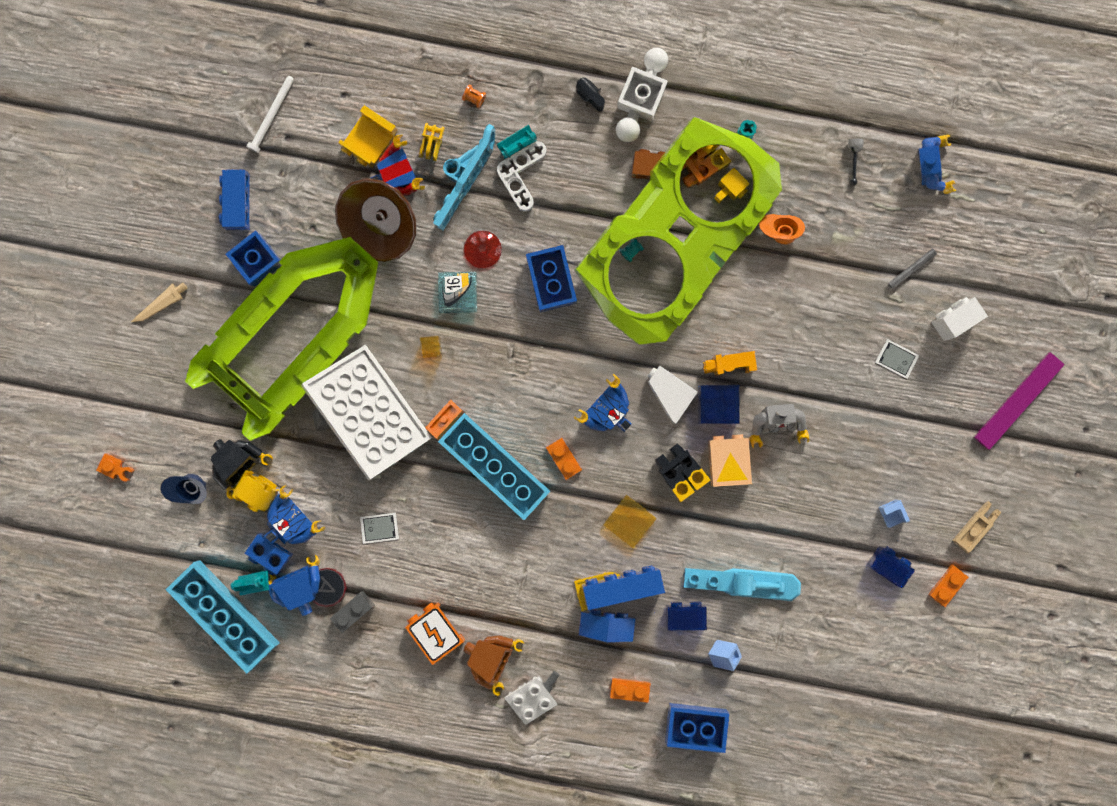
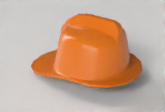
M767 214L759 222V227L765 235L774 238L777 243L784 245L794 242L805 231L803 221L791 215Z

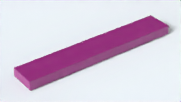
M1048 352L973 438L987 450H990L1065 364L1054 354Z

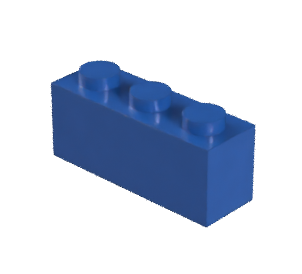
M245 169L222 170V175L219 177L220 187H222V194L219 196V203L222 206V213L219 215L220 225L226 230H250V174Z

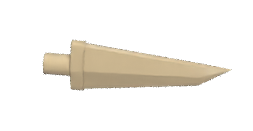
M184 283L177 287L171 284L131 322L144 321L183 299L181 293L188 289Z

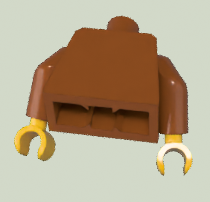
M497 635L486 637L484 640H478L476 645L468 642L463 652L470 655L467 665L471 668L475 681L489 690L493 689V693L496 696L501 695L495 689L497 687L504 689L503 683L498 681L513 651L511 647L518 652L522 651V649L516 648L518 642L524 643L521 639L513 641L512 638Z

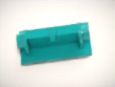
M528 124L496 145L505 160L530 144L535 143L537 136L532 132Z
M268 571L238 576V580H234L230 587L236 592L239 591L240 596L268 591Z

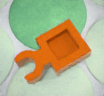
M104 453L96 471L112 479H116L117 475H119V478L125 482L130 481L129 478L125 477V472L133 473L135 470L131 467H122L124 461L108 453Z

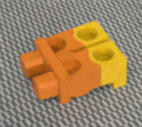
M720 145L702 147L691 154L686 160L682 171L686 168L689 175L682 180L687 188L695 184L699 186L731 164L732 161L722 148L719 149Z

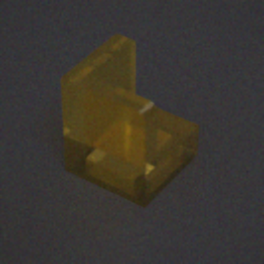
M439 336L420 337L423 358L442 357L441 338Z

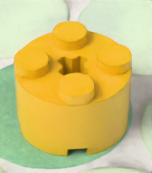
M246 470L233 490L232 497L237 501L247 503V507L254 512H258V510L267 511L279 492V489H276L277 485L262 475H259V477L253 476V471Z

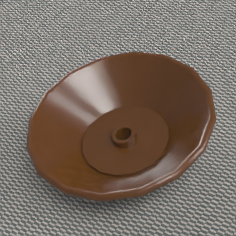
M365 178L351 182L340 192L335 205L337 227L343 239L351 237L376 261L381 262L399 259L411 249L416 237V217L410 203L398 189L382 180Z

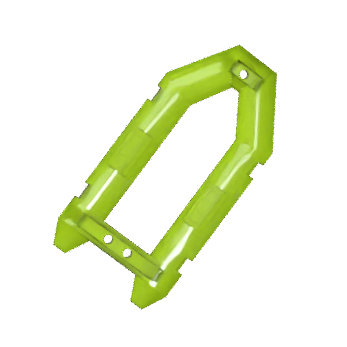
M351 237L287 253L279 261L282 266L274 275L269 273L215 333L217 336L216 340L210 346L205 344L190 361L185 382L195 389L214 381L247 412L241 433L248 440H253L270 433L284 418V413L291 405L294 406L306 393L301 386L302 383L327 369L349 345V340L356 333L359 334L367 325L378 262ZM356 260L360 261L359 266L354 265ZM343 271L346 274L337 313L261 396L228 366L229 363L304 280ZM233 380L237 383L235 387L231 385ZM247 393L251 395L249 400L245 398Z

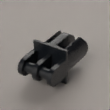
M586 77L580 78L576 84V93L586 103V107L591 104L597 111H603L605 100L600 95L601 88L598 89Z

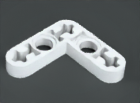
M539 141L518 151L510 158L508 157L500 162L497 166L498 176L517 207L523 212L530 211L534 201L519 173L546 156V146ZM535 147L542 148V154L535 153L532 155L533 160L531 161L527 151L532 154L535 152ZM519 156L527 158L525 165L517 164L516 160ZM511 161H513L517 170H514V167L509 169V174L501 173L503 171L502 167L509 168L512 166ZM512 182H519L521 188L518 191H512L510 189ZM523 191H525L526 193H523V197L525 200H530L528 202L529 206H521L520 204L522 203V200L520 196H518L517 198H515V196L520 195Z

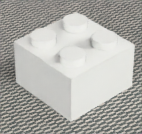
M965 297L953 303L947 310L936 314V319L931 323L943 341L956 338L988 316L975 297L971 299Z

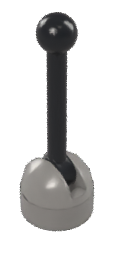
M848 139V149L853 153L852 179L850 180V184L853 186L858 183L856 179L857 153L863 149V139Z

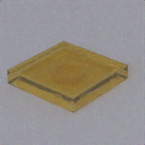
M625 495L603 525L630 547L634 548L657 518L628 495Z

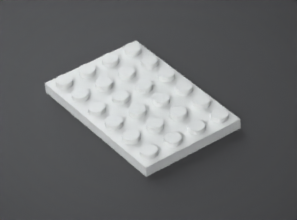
M366 345L301 385L368 481L432 438Z

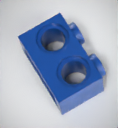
M263 533L256 535L244 553L249 556L247 559L256 565L259 563L264 566V571H268L270 575L280 574L293 556V553L276 542L270 545L264 539ZM258 545L264 548L263 555H259L256 552ZM273 556L279 557L280 564L278 566L272 563Z

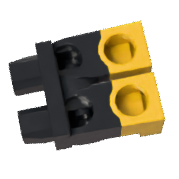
M677 443L669 449L675 457L672 461L669 462L664 454L655 459V462L659 468L658 472L662 475L678 501L682 502L711 480L688 450H684Z

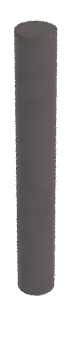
M932 248L890 281L888 286L894 289L936 256L937 252Z

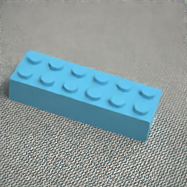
M465 413L438 441L523 520L550 493L546 486Z
M200 560L193 562L166 589L246 674L252 671L280 643Z

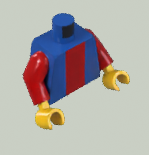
M396 135L393 138L392 144L379 159L377 167L380 174L370 179L382 180L398 189L403 196H408L417 190H424L425 186H419L420 181H423V179L415 177L403 148L400 149L401 146L407 145V141L400 142V138L403 135Z

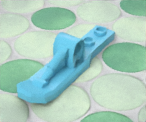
M490 124L484 129L483 138L480 139L478 145L468 150L458 159L447 160L443 165L444 173L456 185L451 194L445 197L442 209L438 210L433 218V224L442 231H444L462 199L469 192L493 152L496 130ZM452 167H457L455 173H449Z
M685 568L683 587L723 591L731 596L793 601L800 595L801 582L794 574L736 568L725 571Z

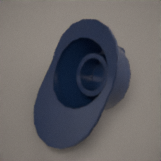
M196 474L168 477L161 483L160 490L162 495L171 502L200 504L207 497L206 482Z

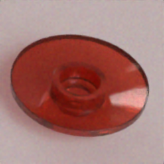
M489 231L472 233L464 244V255L467 261L477 268H489L496 264L501 256V243L497 236ZM481 245L486 247V250L483 252L479 251Z

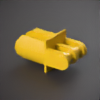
M425 123L419 158H423L426 143L428 142L425 159H431L433 147L436 144L433 161H437L445 127L438 128L437 125L429 126L428 123ZM427 131L432 132L431 136L427 135ZM435 133L440 134L439 138L435 137Z

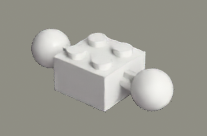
M652 48L645 54L644 64L647 68L646 71L635 67L631 68L620 95L617 108L628 112L627 118L621 119L616 126V134L623 142H632L638 138L640 134L639 117L651 122L653 121L668 82L656 76L668 64V55L661 48Z

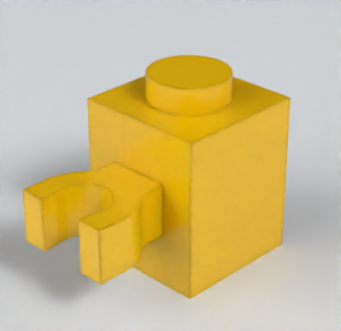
M733 168L719 181L718 185L722 190L715 195L714 199L718 203L727 195L733 201L737 197L741 199L748 192L746 188L750 183Z

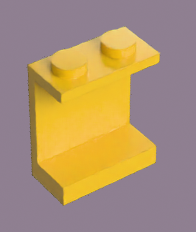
M364 105L360 110L362 116L344 142L339 140L338 143L342 147L341 151L349 157L354 155L358 158L356 160L364 167L369 165L373 168L398 130L395 125Z

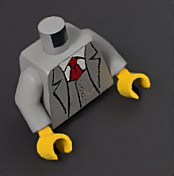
M794 404L765 407L753 419V435L749 438L752 448H754L755 443H758L760 448L763 446L761 434L799 430L797 432L798 442L801 444L800 440L807 438L808 443L810 439L806 430L804 412L794 409Z

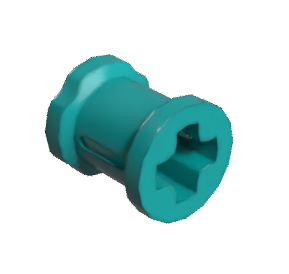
M752 120L743 121L738 128L737 134L752 139L756 133V123ZM744 128H745L746 130H747V129H750V130H751L750 133H749L748 131H747V132H744V131H743Z
M633 238L619 252L631 263L632 258L639 251H643L644 248Z

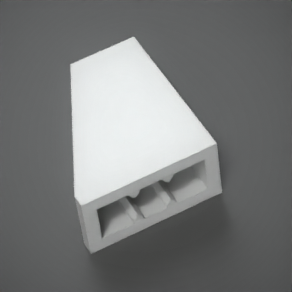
M659 366L657 369L653 367L647 376L650 378L648 384L670 421L676 424L698 392L663 367Z

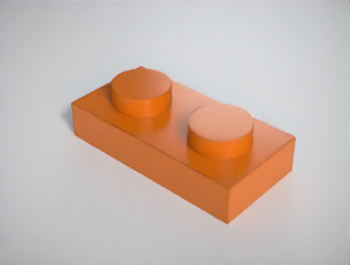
M450 400L425 428L439 441L465 412Z
M563 438L546 447L566 480L582 471Z
M950 565L928 595L940 605L946 607L969 577L954 565Z
M612 678L610 698L649 703L651 683Z

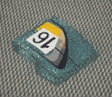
M438 272L439 313L477 312V272Z

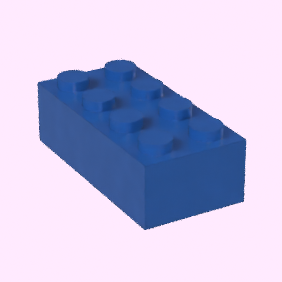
M650 565L642 567V571L639 572L632 569L623 571L621 576L609 574L605 575L603 580L597 581L596 578L585 580L582 588L587 609L592 610L665 593L660 569Z

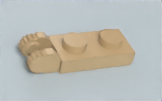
M989 501L983 504L979 511L972 516L952 540L968 554L994 525L993 523L1001 514V511L996 509L990 514L988 519L984 516L992 506Z

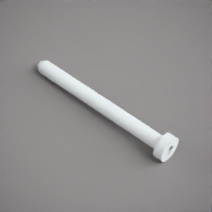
M288 76L284 81L252 143L248 142L246 146L255 153H259V145L294 81L291 76Z

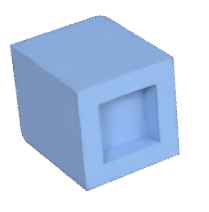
M895 499L878 507L888 528L910 521L901 500Z
M716 640L708 653L714 667L730 671L735 670L742 658L737 644Z

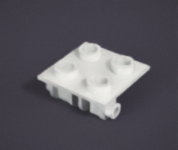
M540 676L533 677V680L524 683L523 686H519L517 690L509 692V695L504 697L525 725L557 705L556 701L542 684L543 681Z

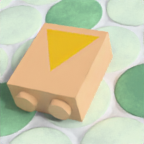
M743 434L732 435V439H724V436H712L713 440L708 441L711 486L752 484L749 438H743Z

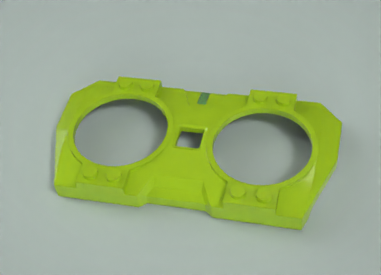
M693 117L650 171V180L623 215L616 216L574 270L607 320L638 345L667 341L677 326L682 324L702 298V294L731 254L737 250L747 235L752 233L772 207V203L782 191L779 163L750 138ZM709 145H722L738 152L746 160L753 177V191L748 205L738 216L725 222H710L699 218L686 206L680 192V174L686 160L696 150ZM679 216L693 227V230L684 242H681L669 232V229ZM641 236L655 237L669 244L679 256L683 268L682 287L676 299L665 309L651 314L636 313L624 307L614 296L609 284L608 273L613 255L625 242Z

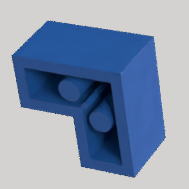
M598 609L581 612L579 635L603 642H633L636 618L628 617V613L617 612V615L611 612L601 614V610Z

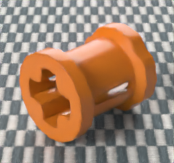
M469 84L463 93L462 100L475 104L476 108L479 109L486 98V93L473 89L472 85Z

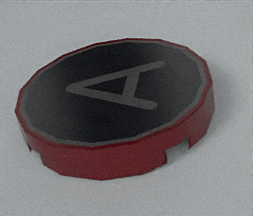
M323 568L319 570V591L313 602L320 606L328 607L342 600L345 596L347 585L342 573L333 568Z

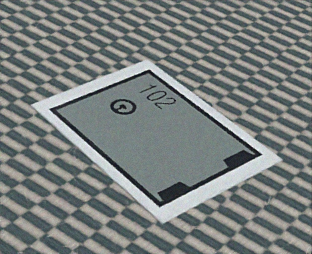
M887 339L875 363L908 379L919 355Z
M396 513L360 517L363 544L399 539Z

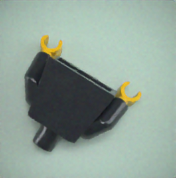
M222 439L217 440L213 444L216 452L211 456L213 479L223 490H227L226 495L229 499H234L231 491L235 489L233 486L241 479L246 470L250 471L259 462L258 457L261 459L262 464L269 465L264 462V457L269 456L273 459V456L271 454H263L262 450L251 442L242 440L236 442L228 440L224 442Z

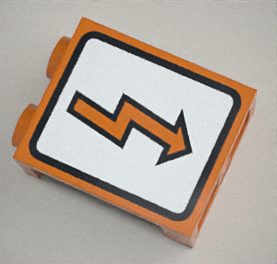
M431 602L423 608L424 613L419 617L415 614L408 619L407 622L409 624L405 627L432 665L465 641L461 633L458 634L439 608V602L435 605Z

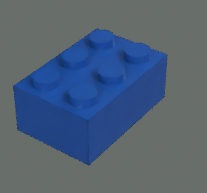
M563 245L526 254L540 313L577 304Z
M669 703L665 736L666 746L726 753L729 712L727 709Z

